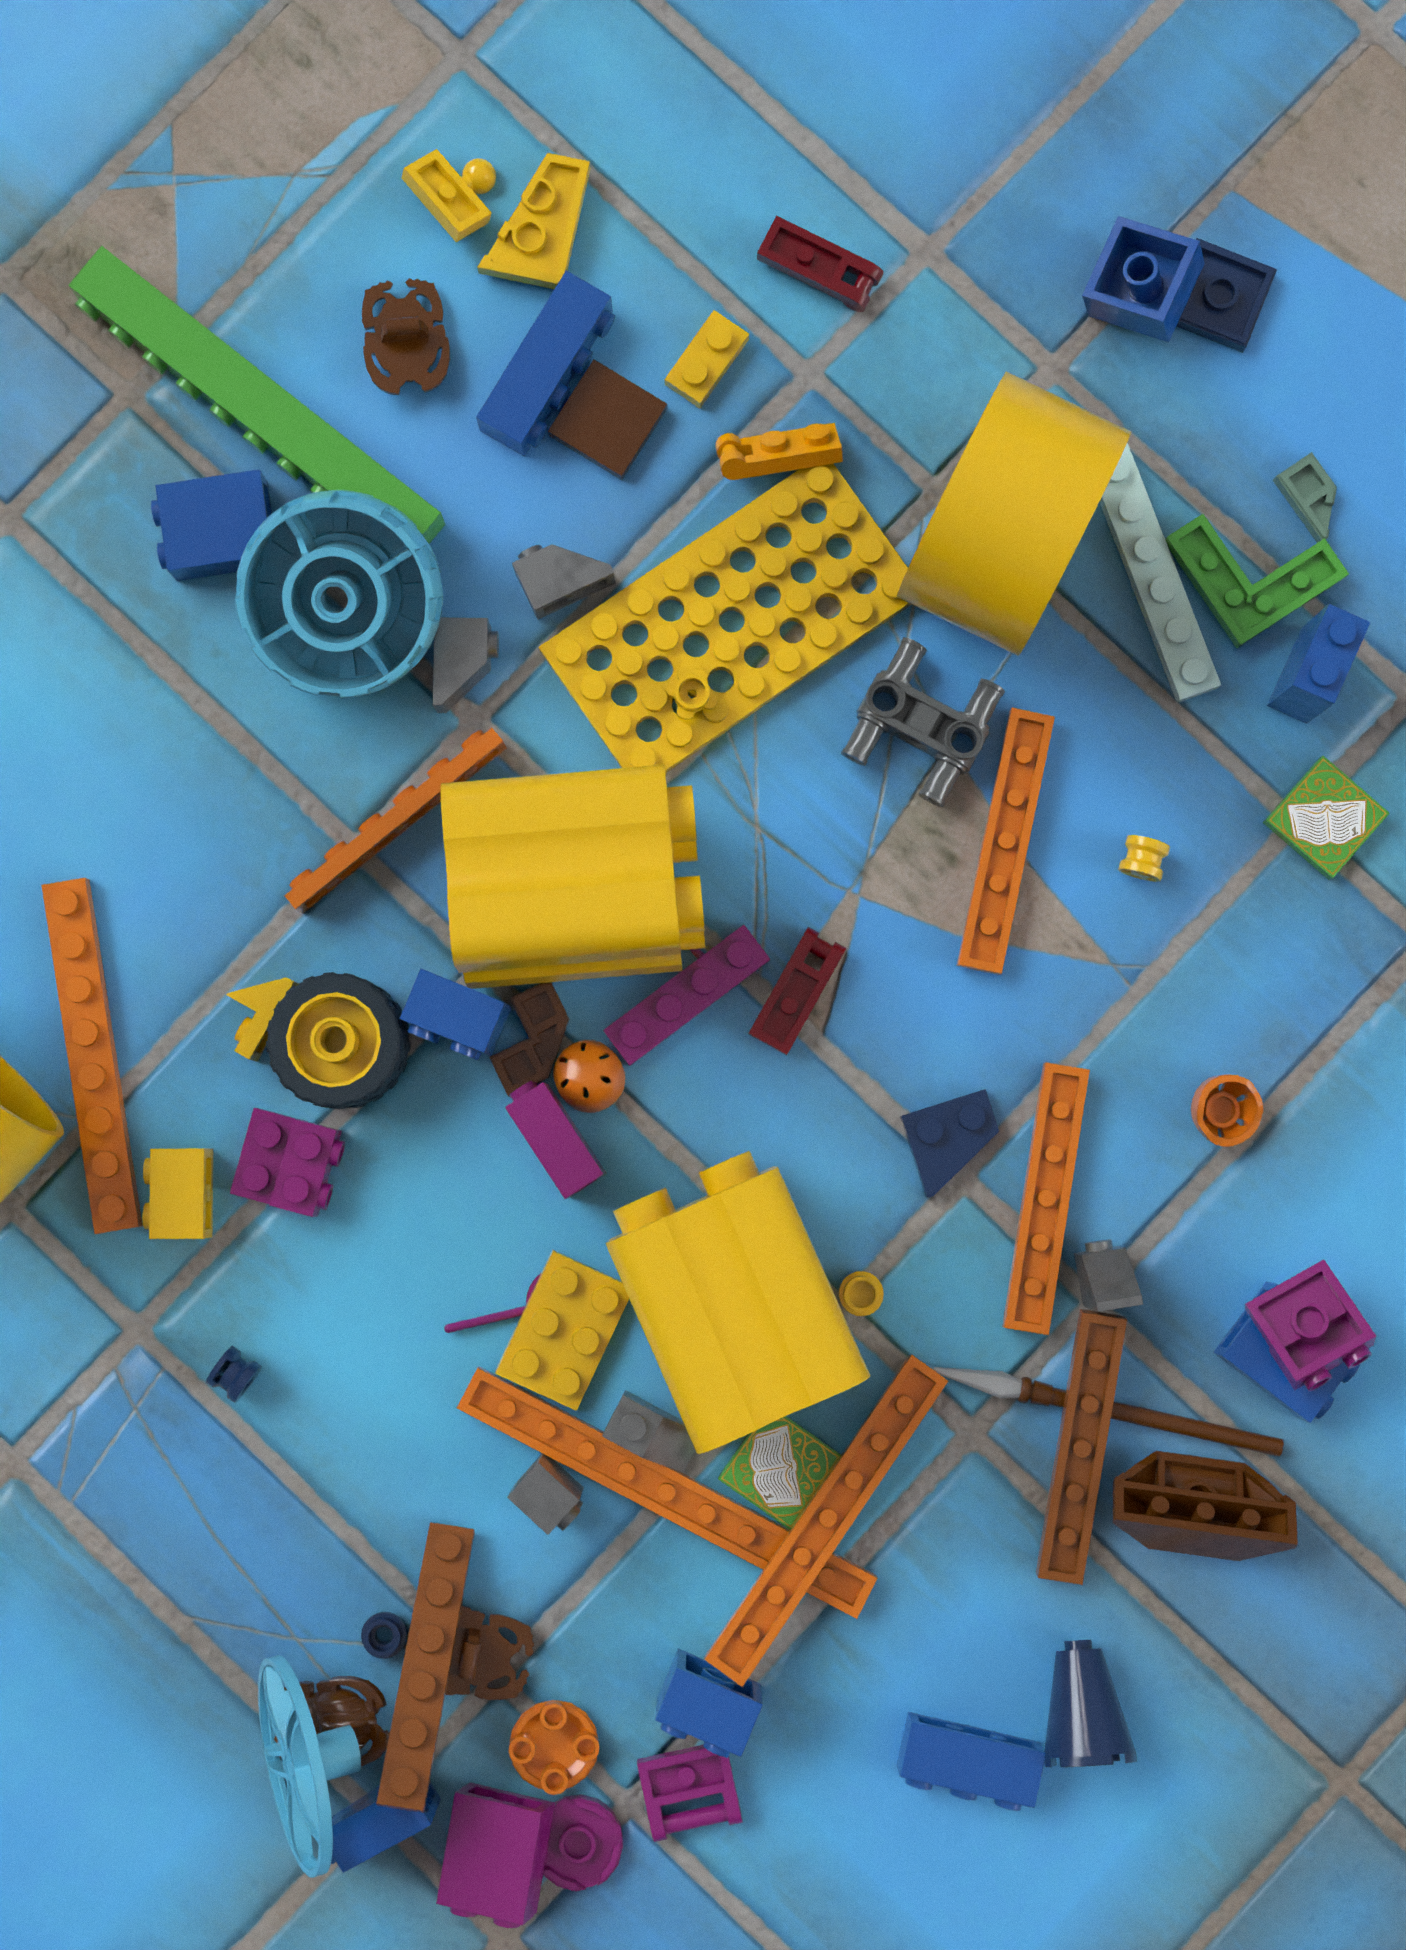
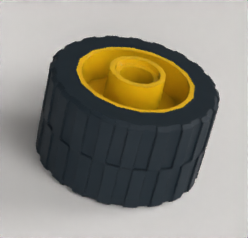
M329 972L316 977H308L302 983L293 986L286 992L285 997L278 1001L274 1008L272 1019L269 1020L266 1049L269 1052L271 1060L269 1063L272 1070L280 1078V1083L286 1089L291 1090L295 1097L302 1101L311 1102L315 1106L345 1109L366 1106L365 1104L371 1101L375 1102L397 1084L399 1076L405 1071L408 1063L406 1061L408 1052H410L411 1042H409L407 1032L409 1029L408 1023L400 1019L402 1009L398 1003L390 998L391 995L385 990L355 975Z

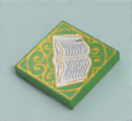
M1321 756L1262 823L1330 880L1335 877L1390 813L1325 756Z
M785 1416L747 1434L718 1476V1480L791 1530L842 1454L794 1420Z

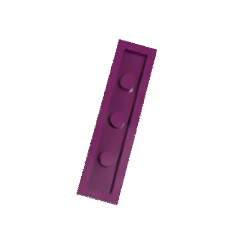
M742 925L603 1031L628 1065L631 1066L771 959L747 927Z

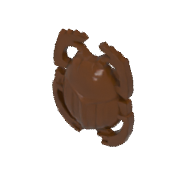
M409 278L405 282L409 288L416 289L411 290L402 299L395 298L390 293L384 292L391 290L393 283L388 280L385 283L379 282L378 285H373L370 289L365 290L362 303V323L365 330L373 328L375 330V333H365L363 355L366 369L373 383L380 390L390 395H399L400 387L406 381H415L418 385L422 386L424 393L430 392L438 387L447 376L450 361L449 341L442 324L433 327L434 322H443V307L434 283H428L426 280L420 281L418 278L415 280ZM416 296L426 297L432 305V310L427 312L420 302L416 300ZM385 299L386 303L383 305L379 316L373 317L372 311L375 303ZM442 349L437 367L432 373L427 372L430 366H433L438 350ZM372 356H376L381 367L388 371L391 376L386 377L379 371L373 362Z
M462 1605L446 1695H469L470 1684L477 1686L474 1696L481 1699L503 1700L517 1698L518 1693L523 1691V1686L527 1684L526 1678L530 1675L527 1669L522 1670L519 1678L516 1680V1672L510 1665V1659L521 1650L523 1644L525 1645V1654L530 1657L534 1653L532 1649L534 1642L532 1641L531 1627L501 1614H491L489 1625H482L485 1614ZM499 1627L512 1630L517 1636V1644L510 1643L508 1639L503 1637L498 1631ZM504 1675L510 1677L507 1685L503 1687H487L488 1682L494 1679L502 1678Z
M336 1676L328 1680L319 1681L316 1684L318 1692L314 1693V1682H299L310 1710L316 1734L350 1725L356 1735L359 1750L365 1747L369 1740L373 1742L371 1748L361 1756V1766L369 1764L382 1756L387 1749L390 1732L388 1730L384 1731L380 1725L376 1724L377 1718L375 1715L378 1714L380 1708L387 1705L384 1695L377 1686L369 1680L355 1676ZM341 1685L349 1686L359 1691L367 1699V1701H365L363 1698H360V1695H358L357 1693L345 1688H341Z

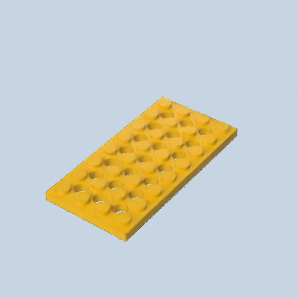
M834 464L799 469L538 648L621 768L665 765V772L667 773L912 605L897 597L908 567ZM809 503H818L825 509L826 517L820 523H809L802 516L801 511L803 507ZM775 527L786 529L791 536L789 544L783 548L772 547L766 540V534L770 529ZM834 538H843L850 544L851 553L843 559L833 558L826 549L827 543ZM740 551L750 553L755 559L754 567L744 573L734 570L730 564V559L735 553ZM799 562L809 563L815 569L816 576L808 583H799L791 575L792 567ZM859 573L870 574L875 579L876 588L869 594H860L852 587V578ZM702 576H712L718 581L720 588L715 595L703 597L696 592L694 588L695 582ZM765 586L775 588L780 595L778 604L771 608L760 606L755 600V594L760 588ZM824 597H831L839 603L841 611L836 617L826 619L817 613L816 603ZM667 600L678 601L683 606L684 613L676 621H666L658 612L661 604ZM727 611H736L743 616L745 623L739 631L727 632L719 624L721 615ZM794 621L801 624L805 630L804 638L797 643L786 642L780 635V628L785 623ZM633 624L643 626L648 632L647 640L639 646L627 644L623 639V632L628 626ZM693 635L704 637L709 644L707 652L700 657L688 655L683 648V644L688 637ZM761 646L766 649L769 654L768 663L760 668L749 666L744 659V654L748 648ZM595 649H605L611 654L612 662L607 669L596 671L587 664L588 655ZM659 659L666 660L673 668L670 678L662 682L651 679L647 673L649 665ZM693 669L704 670L707 673L708 679L713 672L718 670L726 671L733 677V686L726 692H716L709 686L710 691L714 692L718 697V702L714 709L700 710L694 713L693 718L690 720L681 719L673 711L672 704L675 699L668 695L666 689L671 679L679 680L682 676L690 674ZM629 684L635 688L637 697L631 705L619 706L612 700V692L618 685ZM691 690L688 692V695L694 698L696 697V692ZM652 719L660 724L662 733L657 740L645 742L638 737L636 730L642 721Z

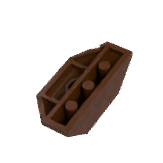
M1155 1451L1136 1463L1125 1473L1123 1472L1116 1476L1113 1481V1524L1148 1549L1242 1561L1295 1549L1298 1545L1296 1502L1286 1494L1283 1496L1269 1481L1245 1463Z

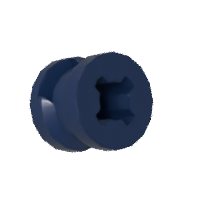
M232 1345L216 1363L207 1377L206 1383L212 1387L220 1386L227 1391V1398L236 1403L253 1383L262 1366L255 1361L248 1362L243 1359L240 1350Z

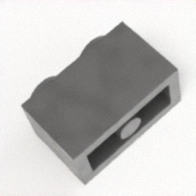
M541 1454L514 1484L507 1498L549 1535L556 1526L562 1531L565 1530L580 1513V1508L583 1505L580 1497L584 1487L554 1459Z

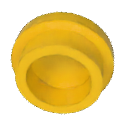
M853 1272L847 1275L840 1284V1302L853 1315H870L880 1307L883 1301L884 1292L882 1284L877 1277L869 1272Z

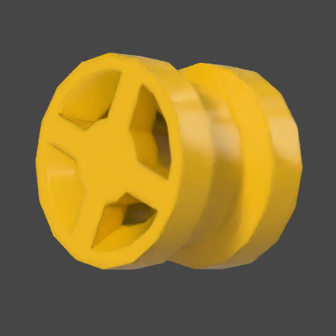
M1128 835L1125 846L1128 849L1125 859L1120 861L1118 871L1134 878L1160 882L1163 876V871L1160 867L1163 858L1168 856L1170 846L1149 837Z

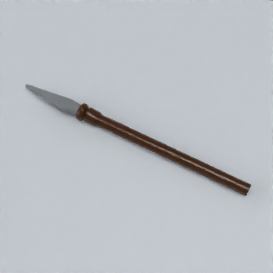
M933 1368L934 1371L942 1376L998 1398H1017L1018 1402L1023 1404L1030 1400V1404L1052 1405L1061 1408L1064 1406L1066 1390L1054 1388L1053 1385L1036 1380L1032 1383L1029 1377L1018 1379L1003 1371ZM1113 1402L1111 1419L1278 1457L1281 1456L1284 1441L1280 1438L1121 1402Z

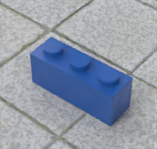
M908 1712L896 1766L900 1777L906 1778L905 1783L914 1788L931 1790L933 1785L949 1788L950 1794L961 1799L976 1800L977 1795L995 1799L994 1803L999 1807L1020 1811L1022 1805L1035 1808L1045 1762V1752L1038 1741Z

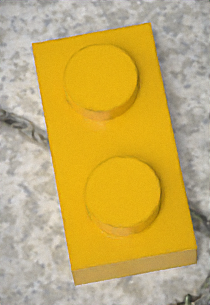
M713 310L664 379L665 385L700 409L749 341V333Z

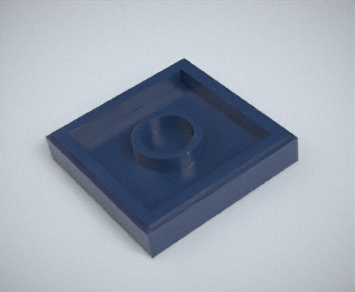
M1196 238V240L1200 241L1205 264L1178 321L1177 327L1243 353L1277 269Z

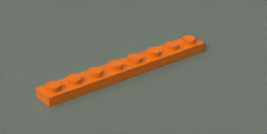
M79 878L44 884L41 886L94 1234L143 1226L90 879Z
M912 1354L908 1356L706 1653L704 1660L743 1687L948 1383L947 1379Z

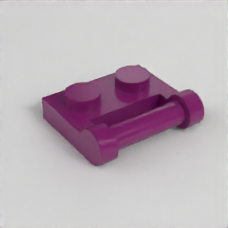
M703 1745L637 1759V1767L654 1842L667 1840V1834L728 1821L729 1825L743 1823L729 1757L718 1756L705 1749ZM718 1793L723 1794L724 1803L665 1816L662 1812L661 1806Z

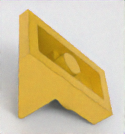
M285 977L226 994L256 1012L252 1019L250 1017L244 1019L235 1034L234 1040L239 1042L234 1050L236 1053L249 1060H259L266 1048V1041H268L267 1027L269 1020L272 1019L275 1006L278 1001L285 997L286 992L290 988L299 985V983Z

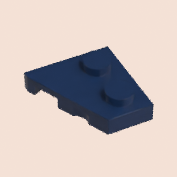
M986 1089L900 1116L926 1198L934 1196L999 1132Z

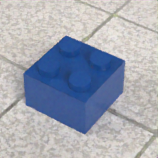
M1118 216L1082 294L1089 317L1169 343L1205 264L1200 241Z
M420 968L400 1019L410 1023L407 1032L438 1044L441 1036L452 1040L449 1049L479 1061L482 1053L493 1056L512 1007L496 998Z
M678 1648L657 1697L655 1720L662 1723L660 1728L674 1737L686 1739L687 1735L704 1741L703 1747L718 1756L727 1758L732 1753L741 1757L763 1705L761 1684L747 1679L743 1687H741L706 1660Z

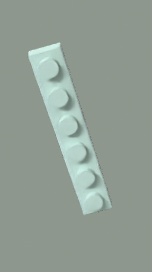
M1127 443L1099 502L1176 702L1179 703L1215 690L1221 686V682Z

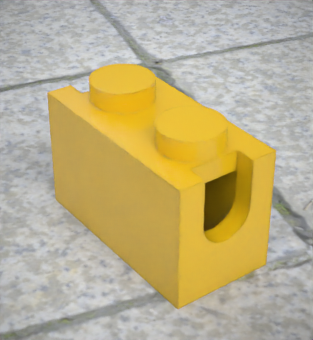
M150 1149V1158H145L143 1164V1179L146 1185H150L149 1202L144 1204L142 1213L144 1229H149V1239L211 1238L213 1233V1149Z

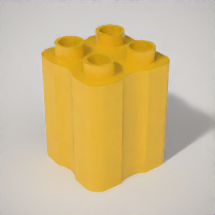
M665 765L441 783V812L446 859L451 952L454 966L458 973H463L465 984L468 988L477 989L682 971L681 950L705 948L700 875L675 877L673 864L698 861L692 785L667 787Z
M750 1151L741 1153L699 1172L698 1174L708 1195L675 1209L665 1187L616 1209L613 1213L622 1233L605 1243L697 1454L705 1453L730 1443L780 1418L846 1391L871 1376L779 1168L772 1166L759 1172Z

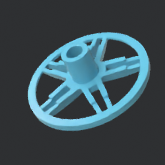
M276 1655L262 1661L258 1677V1707L264 1754L273 1796L289 1846L302 1871L308 1877L314 1878L326 1874L332 1860L333 1832L327 1781L359 1772L361 1769L360 1750L356 1735L350 1725L316 1734L308 1704L292 1667L284 1657ZM282 1681L284 1682L287 1691L284 1690ZM284 1778H285L286 1781H287V1789H286V1785H285ZM311 1835L319 1844L318 1858L313 1856Z

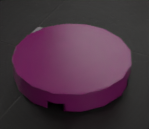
M583 1794L564 1796L555 1801L543 1876L557 1887L571 1891L586 1890L587 1887H593L596 1884L598 1886L608 1880L617 1868L623 1850L622 1827L613 1810L600 1799Z

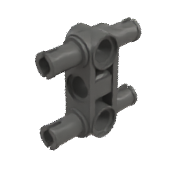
M903 637L901 645L887 670H881L880 673H877L868 688L865 697L856 711V717L859 722L841 754L856 764L866 766L867 760L882 733H889L934 757L936 764L923 789L919 792V796L927 802L943 808L959 775H964L970 771L989 735L990 728L987 723L1000 698L1004 695L1005 690L994 682L981 678L964 712H958L916 690L909 683L921 659L925 656L927 649L920 643ZM882 692L888 693L894 698L896 707L890 711H881L875 707L872 699L873 696ZM958 733L967 735L973 743V749L968 753L956 751L951 745V736Z

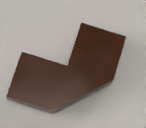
M552 982L540 983L510 998L529 1038L489 1057L508 1097H510L509 1095L531 1080L538 1084L548 1079L552 1072L570 1020Z

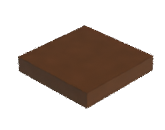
M593 359L548 430V435L620 480H623L668 409L667 403Z

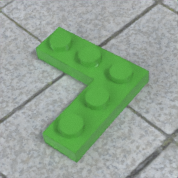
M1204 514L1193 519L1165 539L1170 552L1236 649L1349 575L1324 538L1252 585Z

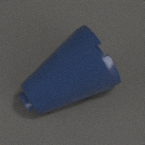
M1091 1640L1064 1641L1065 1651H1056L1044 1750L1045 1767L1057 1765L1056 1758H1060V1767L1113 1765V1761H1120L1119 1754L1125 1755V1763L1137 1762L1135 1747L1102 1648L1092 1649Z

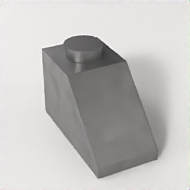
M553 544L542 548L541 545L532 546L522 551L518 555L519 560L512 563L515 574L537 620L616 583L615 574L610 564Z
M440 618L439 627L434 637L433 706L437 713H447L491 671V658H498L499 634L498 631H491L488 618Z
M1108 1239L1085 1243L1086 1251L1074 1253L1084 1307L1100 1312L1143 1305L1142 1295L1126 1248L1120 1246L1113 1247L1112 1240Z
M626 1390L602 1437L644 1459L682 1473L695 1451L681 1419Z

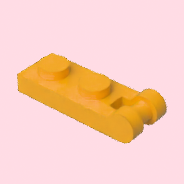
M817 423L808 425L805 428L781 432L769 431L763 435L739 438L733 433H726L718 437L715 443L722 475L729 480L843 462L842 446L835 423Z

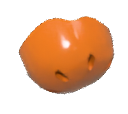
M596 1040L575 1042L562 1051L554 1065L553 1077L559 1094L568 1105L578 1111L595 1113L605 1110L614 1104L623 1092L625 1086L623 1065L617 1055L602 1042ZM604 1055L609 1056L608 1058L600 1059ZM602 1078L610 1079V1083H605L602 1081ZM569 1080L567 1085L563 1087V1083ZM584 1090H588V1098L584 1097Z
M1222 1074L1206 1079L1196 1089L1191 1103V1116L1198 1131L1208 1141L1218 1146L1229 1147L1244 1142L1255 1133L1260 1125L1264 1107L1261 1096L1250 1080L1238 1075ZM1244 1095L1245 1098L1243 1100L1237 1101V1097ZM1237 1119L1242 1120L1244 1124L1241 1126L1236 1123ZM1218 1128L1220 1129L1221 1137L1218 1135Z

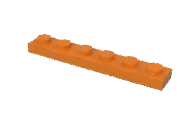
M1013 707L1009 711L956 966L996 975L1002 974L1055 716Z
M491 728L486 733L478 730L462 743L463 751L451 761L448 758H444L437 762L427 772L429 779L418 788H415L413 785L407 787L393 799L392 802L395 806L383 816L376 813L363 822L358 828L361 833L348 844L342 841L332 847L324 855L326 862L314 872L311 869H307L296 876L289 884L292 890L284 895L286 899L302 914L437 806L441 802V783L469 780L507 748L503 740L495 730Z
M1047 1062L1043 1063L1002 1324L1004 1328L1049 1335L1089 1069Z

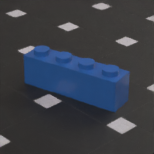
M565 271L476 416L481 432L522 456L526 455L531 446L538 447L547 432L548 424L545 422L553 409L559 411L563 407L570 393L568 384L575 373L581 375L585 371L593 355V351L590 348L598 336L604 338L614 322L615 315L612 314V299L610 295L569 271Z

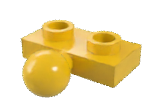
M435 149L404 167L401 179L455 242L460 241L489 223L492 213L476 195L489 192L496 182V171L487 160L482 158L470 160L464 166L462 176H460L438 149Z

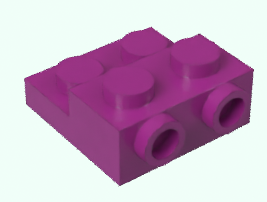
M253 1108L230 1194L306 1216H318L320 1209L327 1210L331 1200L333 1184H329L328 1179L332 1166L338 1167L343 1157L345 1141L339 1140L342 1130L260 1108Z
M1324 1259L1245 1304V1310L1270 1346V1354L1294 1390L1305 1385L1308 1391H1313L1332 1378L1329 1371L1345 1363L1348 1369H1351L1363 1363L1372 1355L1369 1348L1374 1346L1376 1335Z

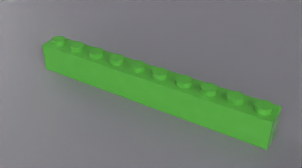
M102 245L68 285L78 298L75 306L94 322L99 317L111 326L108 332L127 348L135 344L145 352L142 359L161 375L166 370L178 378L175 385L194 401L202 397L211 404L209 412L228 428L235 423L246 433L242 437L249 445L261 454L268 449L279 458L276 464L295 481L302 476L313 485L310 489L311 493L329 490H348L372 495L374 498L396 507L417 525V529L428 544L432 542L445 526L440 511Z

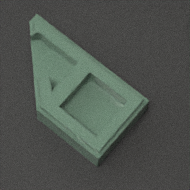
M1311 452L1278 474L1273 479V482L1318 543L1329 536L1328 527L1337 487Z

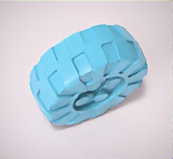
M329 490L314 492L298 497L277 509L261 523L248 541L237 569L236 611L242 629H245L252 644L251 649L270 672L274 670L289 681L290 686L313 695L322 694L340 698L359 697L386 688L404 677L418 664L431 646L439 627L442 613L443 590L441 571L431 546L417 529V525L396 507L376 499L372 495L356 491ZM329 587H339L346 593L348 603L345 608H338L332 604L326 595Z

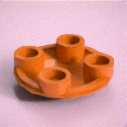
M549 1700L536 1703L521 1714L512 1728L508 1752L512 1765L523 1780L538 1789H543L548 1794L558 1795L588 1776L597 1761L600 1747L596 1726L584 1710L571 1702Z

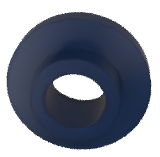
M376 1613L366 1621L362 1628V1644L366 1651L376 1658H391L397 1655L406 1643V1626L403 1620L394 1613ZM388 1627L393 1634L392 1640L388 1642L381 1641L377 1636V1629Z

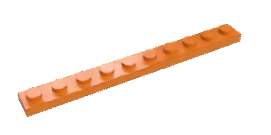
M480 1366L477 1368L457 1406V1409L763 1570L790 1531L788 1528L679 1471L630 1452L602 1437L603 1431ZM832 1553L806 1593L857 1619L878 1578L877 1575Z

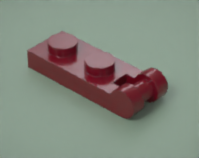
M777 215L757 252L758 261L842 301L844 305L856 312L865 311L870 301L868 294L872 286H877L884 274L883 270L873 262ZM847 271L857 277L854 286L842 281Z
M810 927L806 929L748 1033L750 1036L786 1056L847 949L837 942L832 945L819 938V932ZM809 952L824 960L819 971L803 963Z

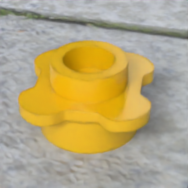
M693 669L690 674L682 676L679 680L671 679L667 684V693L669 696L674 697L678 706L677 715L681 719L690 720L693 718L694 713L703 709L712 710L717 705L718 697L714 692L710 691L707 683V673L702 669ZM691 690L695 691L696 697L690 698L688 692Z

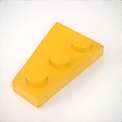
M552 153L546 154L522 193L521 201L509 221H505L498 232V238L488 255H484L477 266L479 274L555 289L565 271L568 270L591 169L590 161Z

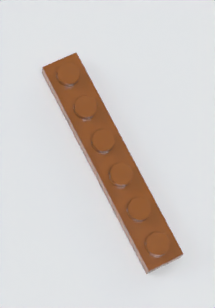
M1084 1309L1079 1311L1036 1567V1575L1041 1579L1083 1585L1127 1325V1318L1122 1315Z
M432 1522L429 1524L376 1802L377 1806L424 1813L474 1541V1529Z

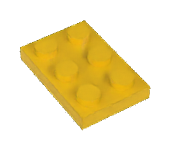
M552 1249L500 1359L495 1374L577 1411L629 1301L622 1281Z

